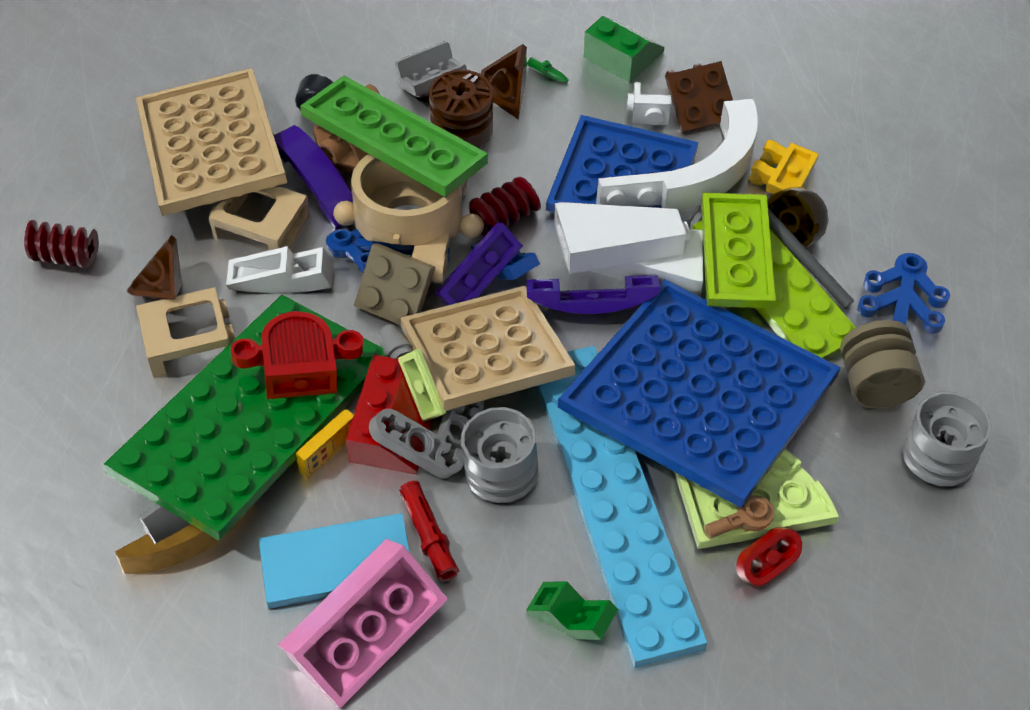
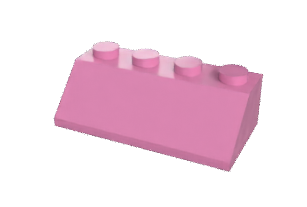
M385 539L278 646L308 679L333 703L341 708L448 598L403 545Z

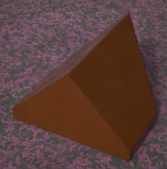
M524 44L481 70V75L489 80L493 88V103L518 120L527 78V47Z
M171 235L132 281L127 289L129 294L166 299L176 298L182 285L177 239Z

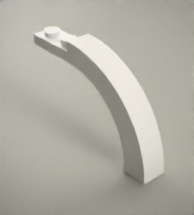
M754 100L724 101L720 122L724 141L716 151L704 160L673 171L599 178L596 204L634 207L661 205L662 208L678 209V211L701 205L702 193H725L742 178L751 163L758 130V114Z

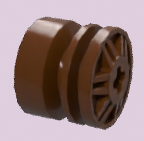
M452 70L437 77L429 89L430 122L469 144L480 148L489 141L493 134V88L489 80L480 73L471 70Z

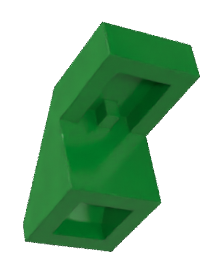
M567 581L542 583L526 612L530 616L575 639L602 640L619 609L610 600H584Z

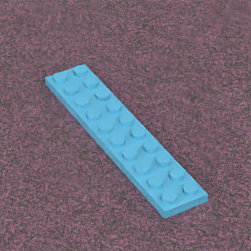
M595 345L568 351L567 353L575 364V375L538 385L537 388L611 602L619 609L616 617L633 666L637 668L706 650L707 640L635 450L557 408L558 398L598 354Z

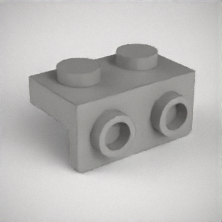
M446 41L395 61L402 89L415 97L429 96L431 84L443 73L452 70H467L465 64L453 58L450 45Z

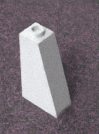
M555 203L554 225L569 274L684 255L685 241L690 239L688 224L686 221L682 222L678 209Z
M689 230L690 239L685 241L684 255L590 271L625 281V276L657 275L659 284L666 279L700 297L703 284L702 230Z

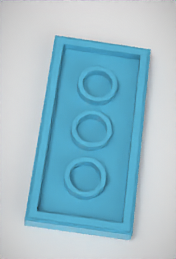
M399 513L258 538L268 609L325 599L385 539L401 544L409 551L403 514Z

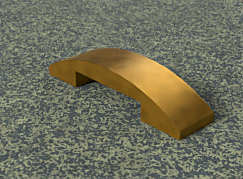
M245 513V514L239 519V521L222 537V539H223L229 532H231V531L236 527V525L243 519V517L246 515V513ZM190 524L156 544L150 535L146 534L115 551V554L125 574L145 573L164 569L189 560L212 547L218 540Z

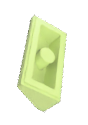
M421 348L399 357L398 361L422 421L425 422L446 414Z

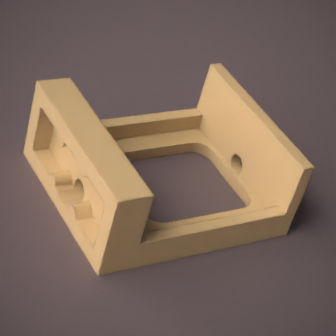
M279 186L255 191L256 193L276 199V202L261 222H253L235 216L247 198L248 193L240 197L221 200L210 211L209 223L215 239H218L223 231L227 230L267 244L268 251L286 246L290 248L310 218L307 196Z
M215 287L179 295L175 299H162L136 305L145 351L153 377L167 374L164 361L221 347L226 348L235 339L232 324L225 325L223 320L230 318L225 299L218 300ZM204 303L212 304L218 324L217 329L182 339H173L171 337L167 321V314L169 312Z

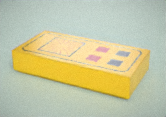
M347 409L343 410L296 452L299 472L309 479L346 445V437L354 416Z

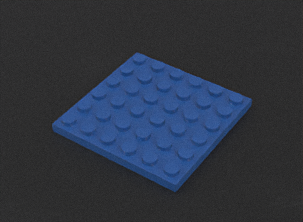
M664 279L659 284L660 294L644 302L558 398L557 408L742 508L838 377L841 367L721 307L707 306V300Z

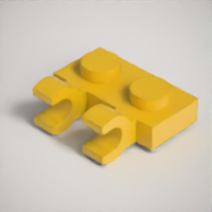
M767 140L760 160H756L751 167L752 173L748 181L757 186L767 184L765 191L771 194L790 187H803L817 162L819 154L792 142L786 148L774 140ZM778 164V166H777L776 168H773V167L769 166V165Z

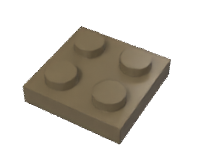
M378 243L372 244L354 306L401 325V317L421 313L435 266Z

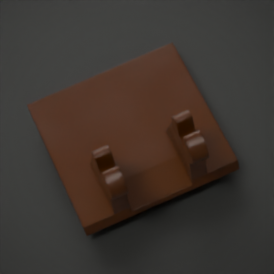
M722 61L703 66L699 63L693 65L691 69L679 72L671 70L665 74L681 133L720 124L724 101H733Z

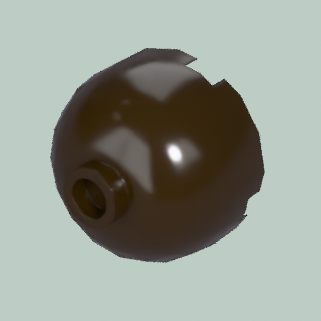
M790 187L771 195L768 199V208L805 248L816 244L825 234L829 221L828 210L824 201L817 193L805 187Z

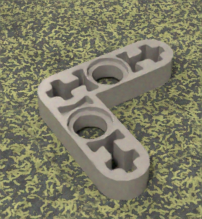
M484 400L467 405L470 409L463 416L459 414L464 412L465 406L447 410L437 434L393 409H384L375 415L369 422V432L372 438L384 447L439 478H449L460 471L464 465L461 440H457L452 436L450 425H457L463 431L467 421L483 411ZM384 421H387L389 423L388 429L391 430V432L388 433L385 431L386 425L383 423ZM411 436L421 439L424 446L423 452L415 451L410 444ZM450 449H452L453 451L449 453L447 458V463L450 466L447 467L446 465H444L445 459L442 456L448 453Z

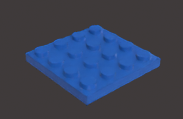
M581 115L547 198L546 211L555 213V203L560 202L596 204L599 178L667 172L693 165L698 142ZM661 205L644 206L652 208H662Z

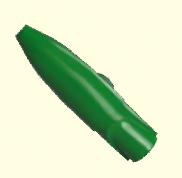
M534 57L529 58L527 66L552 80L568 83L569 79L562 72L552 67L548 60L541 62Z

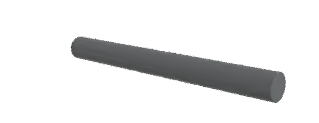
M768 208L769 228L844 309L852 305L854 299Z

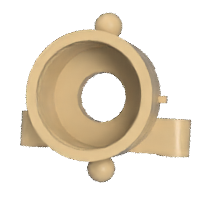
M370 154L359 161L352 173L353 203L341 201L335 206L333 212L335 220L341 225L347 226L355 222L356 229L367 241L414 245L412 257L435 266L431 280L433 283H443L446 279L450 240L454 239L458 233L470 239L477 238L484 230L483 220L478 215L471 213L462 217V197L466 194L468 179L444 197ZM402 205H416L422 207L411 210L394 209Z

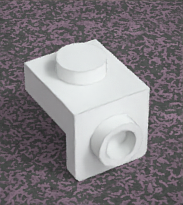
M634 82V92L628 93L627 111L632 112V124L668 125L671 95L641 94V83Z

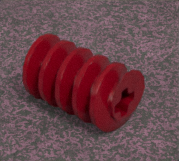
M516 177L512 182H505L501 188L495 187L491 193H483L480 198H473L469 202L470 214H476L483 220L484 230L481 235L484 237L487 234L486 227L488 226L491 230L497 221L507 227L509 226L508 216L514 222H517L520 219L519 211L527 217L531 213L530 207L534 211L541 209V203L535 189L523 177Z
M30 220L25 230L24 247L26 255L31 261L41 260L44 263L54 262L57 265L66 263L70 267L78 265L86 269L96 259L99 238L95 229L91 231L88 237L85 227H80L75 235V229L72 225H68L63 233L61 224H54L51 230L48 222H42L40 227H38L36 220Z

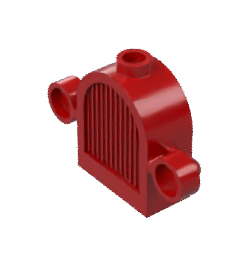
M291 311L276 316L266 324L262 332V345H258L254 340L246 338L235 341L231 346V360L236 367L242 369L263 366L267 399L337 393L335 360H352L360 357L364 351V339L359 332L354 330L342 331L337 335L336 339H332L329 326L320 317L307 312Z

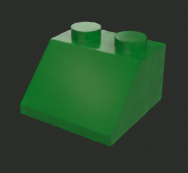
M602 16L585 31L583 57L626 82L631 83L664 52L665 47L618 21Z

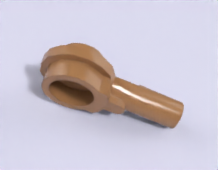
M750 496L742 508L738 507L737 513L704 525L705 534L711 539L740 527L746 532L749 530L760 531L769 526L773 521L774 508L762 496Z

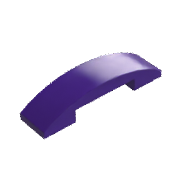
M296 125L273 135L281 159L284 163L289 161L317 198L318 208L333 228L337 230L344 226L335 220L333 216L334 208L341 201L353 203V197L348 186L329 158L313 139Z
M657 275L625 276V288L560 291L559 279L527 280L528 299L551 309L578 314H600L620 311L639 305L660 294Z

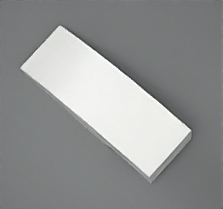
M286 246L229 260L226 286L231 290L255 293H299L332 288L334 262L323 247L293 254L289 247Z

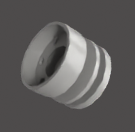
M940 391L928 395L919 403L903 447L905 463L912 473L923 481L937 486H954L965 482L974 473L980 455L989 439L992 425L988 413L974 399L957 392Z
M499 407L481 411L467 421L461 433V447L466 481L471 490L480 498L494 503L512 502L524 497L534 488L539 477L536 431L530 419L517 410Z

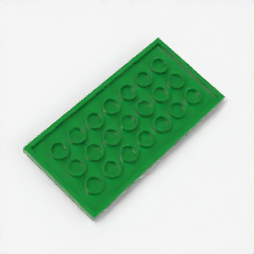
M281 294L103 464L105 473L220 541L297 459L296 452L330 423L362 390L373 355L385 356L383 348L363 338L364 351L360 357L352 360H335L337 393L267 399L263 366L242 369L232 363L231 346L235 341L246 338L254 340L258 345H262V332L266 324L276 316L291 311L307 312L320 317L329 326L332 339H336L337 335L342 331L348 330Z

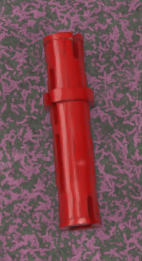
M409 481L400 487L399 493L422 542L421 550L431 561L438 581H449L455 578L460 571L450 553V542L447 535L441 532L430 505L425 498L420 482Z

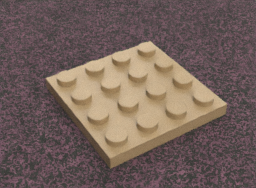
M526 286L400 318L401 328L406 338L411 342L412 349L421 348L444 411L575 375L574 362L536 302L527 298Z

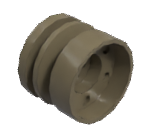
M893 320L873 321L855 328L842 339L840 351L846 371L849 373L848 381L851 392L857 404L873 409L889 408L914 398L923 389L925 379L918 357L915 355L916 350L909 328L903 323Z

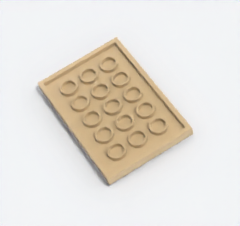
M253 68L135 97L162 216L180 213L194 207L210 205L217 201L240 197L247 193L274 188L277 185L288 183Z

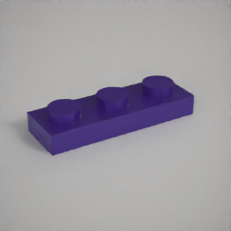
M496 223L434 293L446 306L477 298L523 245L503 223Z

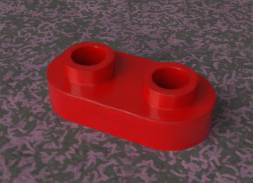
M776 527L744 549L738 556L736 570L740 579L753 585H764L796 562L802 552V540L799 534L792 529ZM780 540L781 545L777 550V543ZM754 561V566L751 569V563Z

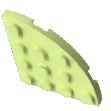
M785 449L751 495L762 496L772 504L774 518L771 524L760 531L749 530L746 532L740 527L709 539L705 534L704 525L737 513L738 506L674 472L698 549L761 538L776 527L800 531L837 524L839 515L822 484L819 481L815 482L800 466L801 461Z

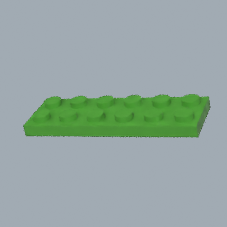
M345 75L300 105L301 116L444 197L488 164V153Z

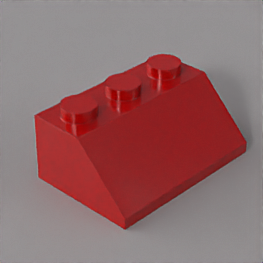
M373 355L346 437L349 462L417 475L418 465L384 447L372 438L369 432V422L384 409L396 410L430 430L433 419L425 422L422 421L398 359ZM384 421L383 423L386 425L385 431L388 433L391 432V430L388 429L389 423L387 421ZM411 436L410 444L415 451L423 452L424 446L421 439Z

